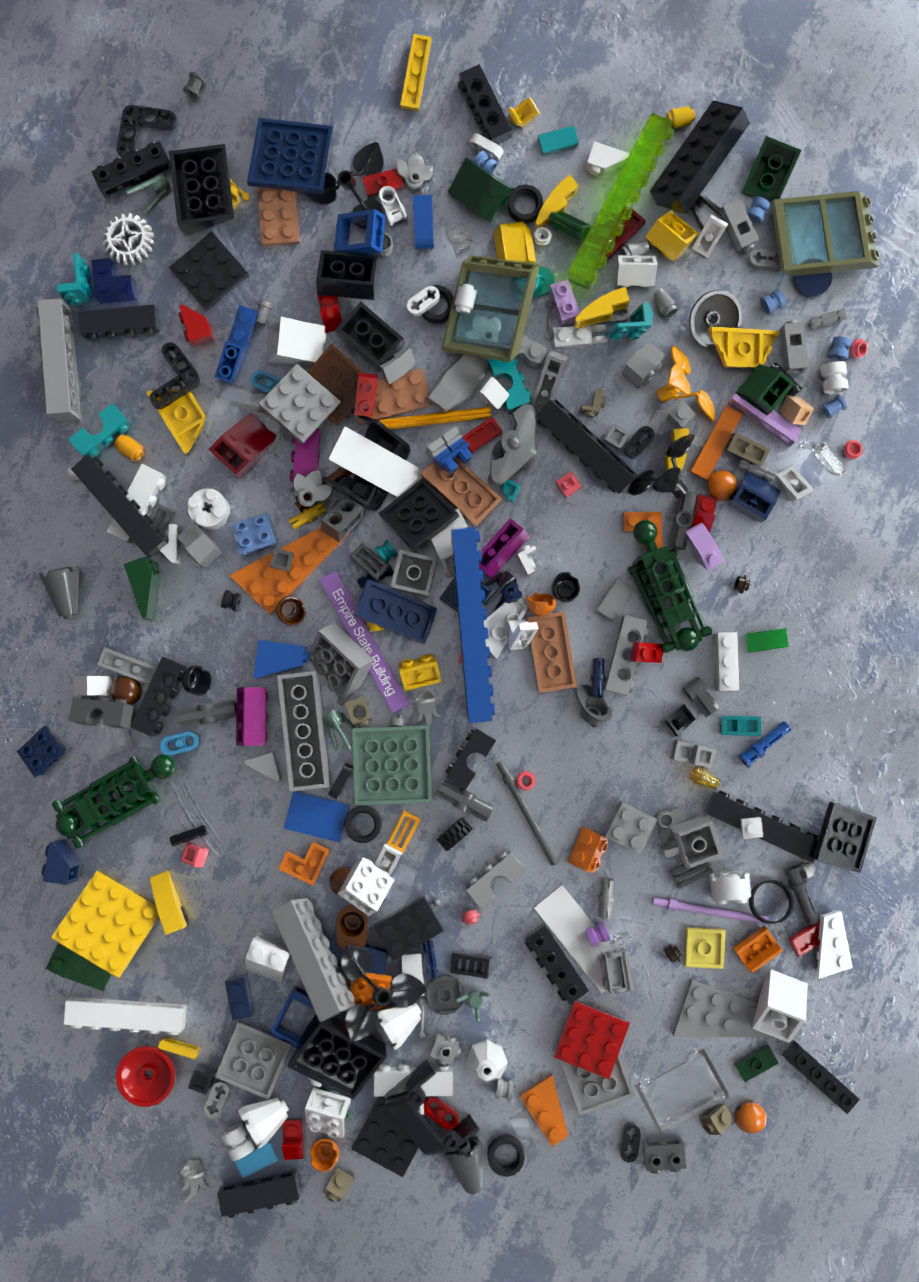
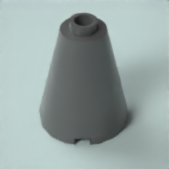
M74 566V570H71V567L49 570L45 576L44 572L39 573L58 616H63V619L75 618V614L78 613L79 567Z
M473 1135L455 1151L444 1153V1157L465 1192L477 1194L483 1188L482 1143L477 1135Z

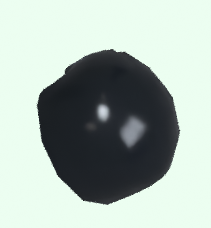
M570 572L559 573L551 585L553 596L564 603L572 602L578 597L580 592L578 579L572 576Z
M190 666L183 673L181 683L188 693L201 696L210 689L212 682L211 674L209 671L204 670L202 666Z

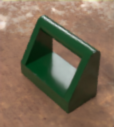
M563 211L551 212L549 215L554 231L584 246L595 231L594 226Z

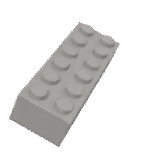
M61 298L38 300L36 315L40 322L37 331L41 338L39 353L43 360L40 369L42 375H44V382L42 383V391L46 399L43 402L44 411L58 423L81 421L72 310Z
M310 671L277 675L289 791L330 787L318 672Z
M308 898L291 900L272 910V914L319 1021L322 1022L354 1006V996L347 988L346 978L338 968L336 956L330 952L329 940L321 930L322 925L313 912L314 907Z

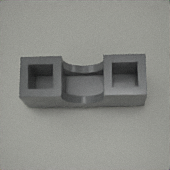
M81 696V699L73 698L69 721L82 725L96 726L97 717L103 712V725L113 728L130 729L134 706L127 704V701L122 699H115V702H110L108 698L98 697V700H93L92 697Z

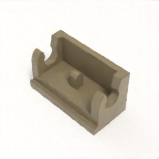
M733 433L731 442L727 446V451L761 467L770 451L769 448L738 433Z

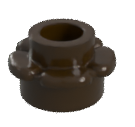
M746 575L744 577L738 576L734 584V590L739 591L740 594L748 591L750 586V580H747Z
M668 945V948L664 951L672 963L680 962L679 957L682 954L677 946L672 947Z

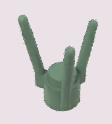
M162 172L126 191V194L129 195L149 185L153 187L155 192L160 191L142 212L144 215L163 195L168 193L166 188L170 185Z
M336 709L324 716L326 720L325 725L328 728L335 750L338 749L333 729L337 730L347 749L351 750L340 726L343 724V720L351 729L356 727L345 717L343 712L339 713Z
M474 990L469 994L456 999V1002L459 1003L467 1000L469 1006L475 1009L476 1022L479 1023V1007L483 1003V996L490 997V993Z

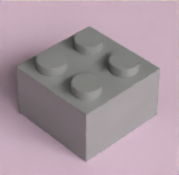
M399 549L390 586L391 589L429 598L437 558Z
M619 801L603 836L641 854L657 819Z

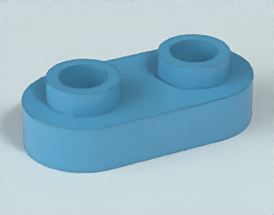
M257 370L251 376V383L254 388L266 394L282 380V378L263 370ZM259 379H264V383L259 384Z
M183 732L162 739L160 750L168 756L192 751L198 747L199 737L194 732ZM189 737L193 740L191 745L187 743ZM170 742L174 744V748L172 750L168 747V744Z

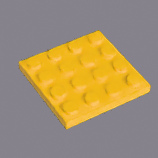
M96 871L51 936V939L119 979L157 922L159 914L156 905Z

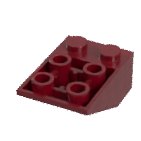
M250 412L222 434L208 450L241 479L279 437Z

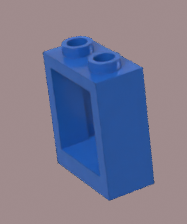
M376 209L338 214L334 251L359 254L382 253L385 215ZM367 221L365 243L349 245L351 224Z
M294 986L271 1033L281 1041L287 1040L291 1042V1045L296 1048L301 1036L280 1026L293 999L312 1009L314 1007L308 993Z

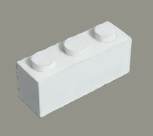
M737 632L714 634L715 691H738Z

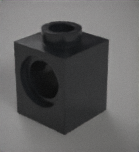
M198 1064L194 1069L188 1089L206 1095L211 1089L217 1070Z

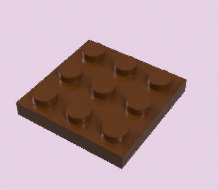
M330 344L307 373L341 401L340 405L328 417L339 426L355 407L358 372H364L338 348Z

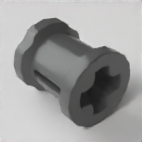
M190 72V78L187 85L183 87V92L190 97L199 98L198 92L201 85L205 83V78L196 72Z

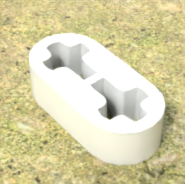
M474 133L469 141V145L478 152L484 150L488 157L495 161H499L504 153V150L499 145L477 133Z
M428 286L410 298L407 303L409 314L414 317L420 316L436 305L440 299L438 289L434 286ZM429 292L431 294L435 293V299L432 300V298H428L425 301V299L428 297ZM415 303L416 305H418L419 303H421L419 305V310H412V304Z

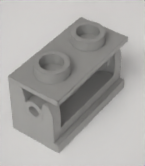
M622 948L601 952L600 966L605 972V977H603L604 989H607L610 994H613V991L614 993L634 991L628 951Z

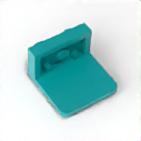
M74 253L76 282L57 284V292L68 304L79 306L81 303L91 302L90 295H93V289L89 283V277H91L89 265L85 263L78 253Z
M642 303L630 315L631 322L614 324L605 333V338H611L612 341L629 337V340L639 339L653 325L654 314L650 303Z

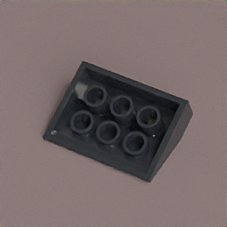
M219 144L169 151L177 225L181 232L201 231L235 219L226 145Z
M316 1014L309 1022L287 1067L354 1100L386 1059L385 1042L370 1034L363 1039L352 1041L344 1021L332 1017L320 1022Z

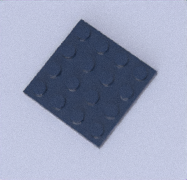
M259 118L247 178L248 186L323 194L333 126Z

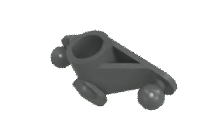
M529 404L522 405L512 414L516 426L513 430L505 432L501 440L493 446L492 453L495 460L490 462V475L488 476V483L492 487H498L505 483L519 469L526 471L537 453L538 448L535 447L536 412L534 407Z

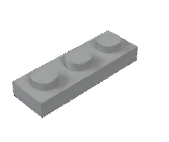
M106 647L103 648L97 664L148 685L157 669L154 665Z

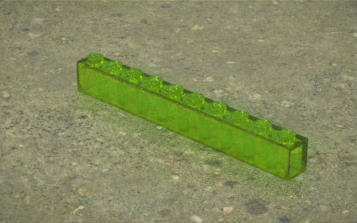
M651 113L567 272L569 282L588 290L592 284L596 283L599 269L605 266L608 252H612L614 249L617 235H621L625 220H628L632 214L631 208L634 203H638L642 187L645 188L647 186L650 172H654L658 157L663 155L667 140L670 141L673 136L672 120Z

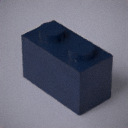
M248 973L228 977L225 981L232 1021L252 1017L255 1013Z

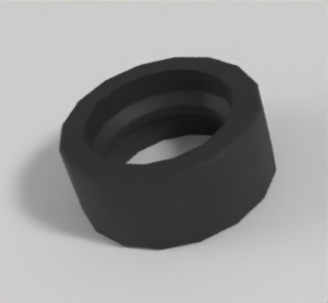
M528 184L519 185L512 190L508 197V213L516 222L532 223L538 218L543 206V197L536 187ZM520 195H530L536 200V208L529 214L519 213L514 207L515 199Z
M431 285L436 287L439 294L446 298L448 306L442 314L434 315L426 311L422 314V317L430 323H443L449 319L454 297L445 286Z
M358 806L352 809L344 822L348 837L358 843H368L374 840L382 827L379 813L369 806ZM359 813H367L374 820V829L366 836L356 834L352 828V820Z
M498 1136L492 1140L488 1147L487 1157L489 1166L499 1176H514L523 1167L525 1160L524 1149L520 1141L514 1136ZM504 1144L512 1145L518 1154L515 1164L509 1167L500 1166L494 1156L496 1149Z

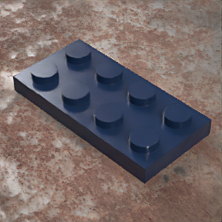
M368 579L364 585L354 616L425 644L437 608Z

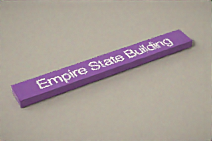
M337 571L321 578L320 582L350 637L374 659L369 671L392 713L408 706L407 698L364 620L354 616L357 607Z

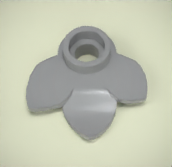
M418 153L412 154L408 162L397 160V172L401 177L405 178V182L410 189L420 188L423 182L430 180L433 175V167L424 166V160Z
M319 470L311 472L306 478L301 474H297L294 478L293 485L298 492L297 498L303 506L308 507L312 506L316 501H323L331 493V486L322 485V476ZM306 493L311 495V499L308 501L303 498Z
M678 808L671 812L661 811L657 814L656 824L660 828V838L667 845L673 839L669 827L687 820L690 815L687 811ZM666 816L668 818V822L666 824H663L662 818Z

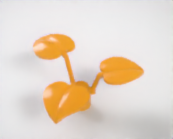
M672 345L671 357L675 365L670 370L667 385L657 390L658 398L662 403H666L673 398L678 400L695 396L700 408L713 422L715 419V409L711 398L703 390H700L699 393H690V385L684 374L685 372L688 375L691 372L689 359L681 349Z

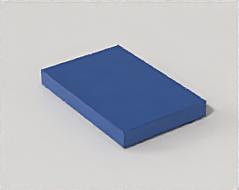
M293 791L284 829L340 843L350 804Z

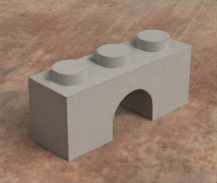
M511 851L508 853L503 852L496 858L498 860L497 863L493 866L489 864L482 870L483 874L478 879L475 876L467 883L466 891L480 908H483L496 897V893L490 887V882L495 876H504L512 883L526 871Z

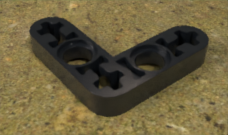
M137 105L126 106L122 112L116 147L118 155L124 157L133 150H136L140 126L162 130L175 129L178 125L175 113L165 109ZM132 112H134L135 115L132 116V120H131L130 117H129V115H131ZM154 114L155 119L148 122L146 121V116ZM171 117L173 121H169V124H167L165 120ZM127 129L134 130L131 137L124 136V132ZM125 142L128 143V144H127V147H128V149H129V151H127L126 154H124V153L122 152V150H123V151L126 150V143H125Z
M173 342L164 344L161 352L177 376L150 394V401L156 409L166 408L197 388L201 381L198 372ZM169 350L174 352L176 356L174 359L173 356L170 353H168ZM179 362L186 363V366L184 368H176V365ZM189 377H192V378H194V380L191 381V380H188V378H189ZM173 386L180 387V390L178 392H170V389ZM159 397L162 399V401L159 402L158 400H156V398Z

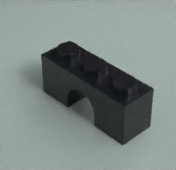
M477 728L475 731L471 730L466 737L468 743L465 747L461 746L455 755L458 757L455 764L450 763L445 771L448 774L447 779L465 790L476 774L467 766L468 756L477 752L487 757L496 742L495 739Z

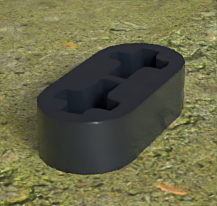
M649 426L641 427L625 445V455L631 459L637 458L652 442L655 435L654 430ZM641 432H643V433L649 432L648 437H649L650 439L645 438V439L641 442V441H640V438H641L642 435H643ZM637 443L639 445L636 448L637 453L632 452L631 454L629 452L630 447L628 446L633 447Z
M345 763L328 793L329 796L335 799L338 798L354 770L353 766Z
M633 1122L624 1125L620 1142V1155L627 1163H632L637 1159L640 1146L641 1131L638 1125ZM631 1128H634L636 1134H633L632 1140H629L630 1136L627 1131L629 1132ZM631 1145L633 1154L631 1153L627 1157L624 1151H628V1146Z

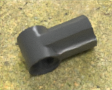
M696 677L682 688L687 697L692 702H695L705 717H708L720 708L709 694L705 683L699 677Z

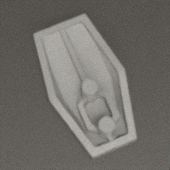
M462 355L442 372L428 400L444 412H447L473 395L488 371L489 366L476 356Z

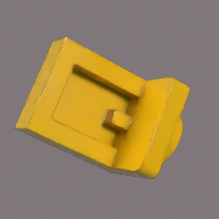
M530 97L526 98L514 109L512 107L507 109L510 113L509 119L512 124L522 128L540 115L539 110Z

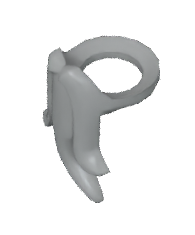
M429 691L425 693L420 692L415 701L412 702V706H417L419 713L416 722L421 721L423 716H425V725L430 726L432 723V713L437 718L442 717V715L437 713L435 699Z
M189 1159L183 1170L179 1172V1177L185 1179V1185L180 1190H186L189 1184L191 1187V1192L185 1198L184 1204L197 1194L198 1184L202 1189L209 1188L204 1184L203 1167L200 1160Z

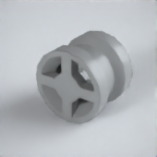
M502 1078L497 1079L495 1098L500 1099L504 1097L507 1100H511L514 1081H503Z

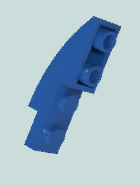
M239 305L229 339L225 342L215 378L231 384L234 383L250 346L258 311Z

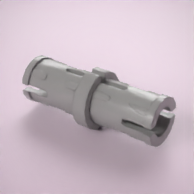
M602 879L601 896H599V901H601L600 919H612V902H614L613 879Z

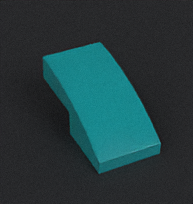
M722 716V735L761 736L762 717Z

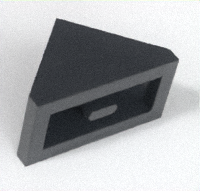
M683 704L660 722L671 737H677L696 719L686 705Z

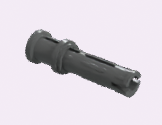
M801 865L788 867L784 872L788 874L791 882L790 888L797 895L807 925H810V923L813 925L819 922V919L806 887L808 883L802 876Z

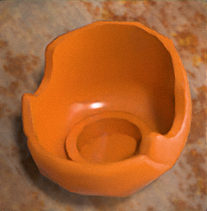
M724 470L712 473L707 484L710 496L717 498V501H727L732 498L737 488L735 476L729 471Z
M535 592L531 598L529 595L526 596L527 608L534 615H547L556 607V600L551 594H538Z
M755 1102L744 1103L735 1112L736 1125L746 1133H758L766 1125V1112L762 1106Z
M322 1137L316 1140L309 1151L312 1167L321 1172L332 1169L339 1158L338 1145L331 1138Z

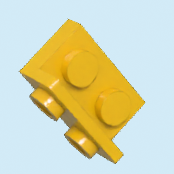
M425 654L420 658L413 660L405 659L398 663L405 691L442 682L435 654Z

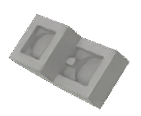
M409 346L393 354V359L380 366L386 383L391 384L401 378L416 364Z
M618 577L596 612L612 622L634 587Z
M675 740L671 759L712 768L716 749Z

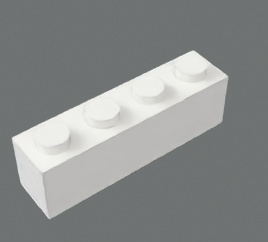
M141 464L128 489L129 494L127 497L130 500L134 499L141 506L139 510L144 515L148 514L150 508L155 506L159 490L162 491L165 487L166 476ZM113 518L107 532L132 544L133 540Z
M386 1064L380 1065L374 1073V1097H385L387 1092L417 1067H410L407 1064L398 1065V1067H390V1065ZM442 1064L432 1067L436 1074L421 1086L426 1096H453V1067Z

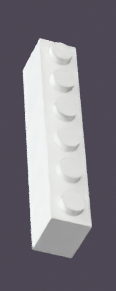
M70 997L65 1003L64 1025H70V1028L89 1026V1029L99 1030L101 1027L109 1028L110 1031L128 1029L129 1032H140V1030H148L150 1034H158L160 1031H164L168 1035H178L185 1029L187 1005Z

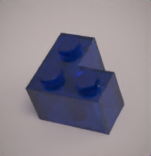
M111 258L91 260L94 297L100 304L138 300L137 284L131 275L117 276L116 265Z

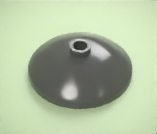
M713 290L702 295L693 305L689 316V328L695 341L704 347L712 349L716 347L708 331L710 327L740 328L742 324V309L739 301L734 295L723 290Z

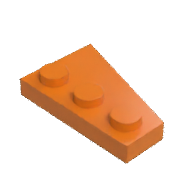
M551 1073L519 1096L553 1147L568 1137V1132Z

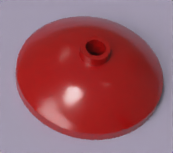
M141 1046L128 1052L120 1061L116 1071V1083L119 1092L128 1102L140 1107H150L159 1104L166 1099L175 1084L176 1072L172 1060L164 1051L152 1046ZM146 1070H150L152 1075H147Z

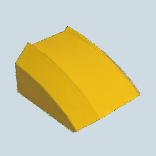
M524 222L500 224L493 232L496 258L536 264L531 229Z

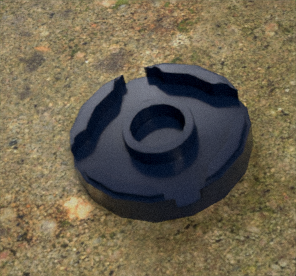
M808 259L802 262L801 264L817 263L823 261L819 259ZM832 272L794 276V285L799 293L804 296H821L832 283Z

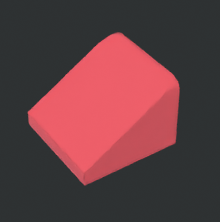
M186 842L180 861L193 867L202 868L209 850Z

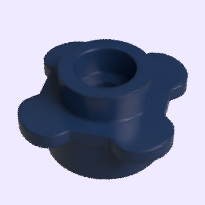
M512 582L510 586L505 587L501 591V594L505 597V602L508 604L514 603L522 597V592L519 591L516 582Z

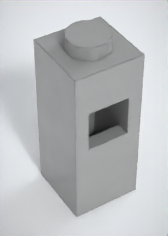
M736 199L722 206L719 211L724 215L722 220L728 223L726 229L737 252L742 250L747 252L755 247L754 244L759 238L741 199Z
M796 320L787 321L780 329L784 369L787 373L804 372L809 367L804 323H797Z

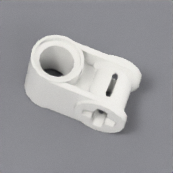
M391 186L381 188L379 192L380 204L389 225L393 226V223L399 220L408 219L394 188ZM385 195H391L393 197L389 201L383 199Z

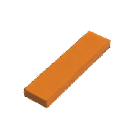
M727 405L725 406L690 473L705 481L708 480L743 415L742 413Z

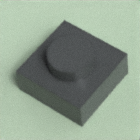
M275 548L270 567L290 572L294 553Z

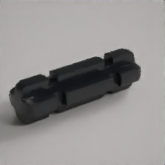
M205 825L197 827V829L193 828L179 833V835L171 836L170 843L172 846H177L181 842L185 843L198 838V836H205L208 834Z

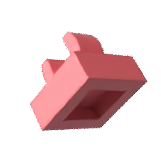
M572 471L555 482L565 498L582 488Z

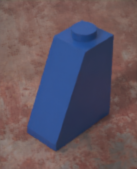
M259 640L253 678L262 679L304 667V663H308L309 651H306L307 647Z

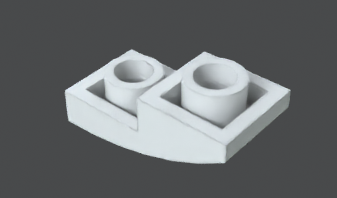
M403 955L402 973L410 974L424 984L422 955Z

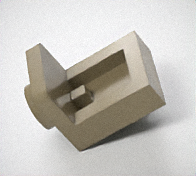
M596 389L592 407L581 405L579 413L588 418L598 416L600 407L604 408L605 404L604 390Z
M726 1104L718 1105L709 1115L699 1118L703 1129L709 1135H721L735 1121Z
M337 1167L322 1192L326 1194L325 1197L329 1201L334 1203L336 1201L340 1202L354 1177Z

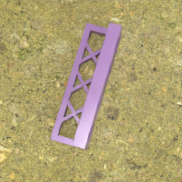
M736 393L728 402L734 409L789 447L796 442L798 435L802 431L774 410L770 414L765 415Z

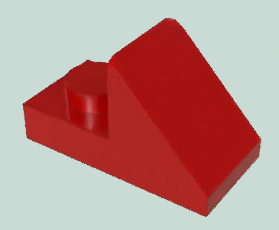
M317 295L325 333L336 331V328L342 323L337 297Z
M700 494L697 496L690 529L703 523L710 533L716 516L714 512L717 498Z
M302 1118L286 1119L282 1124L283 1143L281 1149L284 1159H305Z

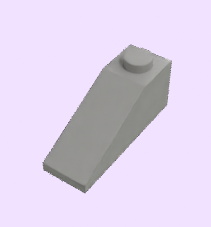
M550 350L531 402V406L536 411H540L554 397L568 356Z

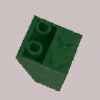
M758 364L735 393L762 413L768 415L776 408L795 383L781 371Z

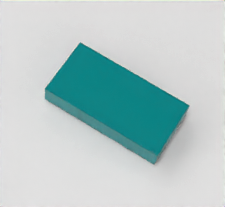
M574 125L538 135L542 155L579 146Z

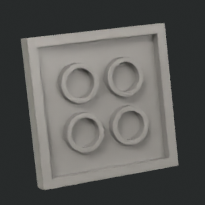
M296 364L258 406L301 444H304L340 405L341 401Z
M238 1021L215 1077L269 1100L291 1049V1042L281 1041L268 1032Z
M620 1052L610 1079L560 1060L580 1116L635 1096Z

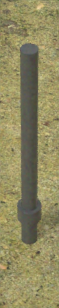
M503 760L498 762L496 765L503 776L504 784L508 785L551 866L557 864L558 861L514 782L513 774L509 773Z

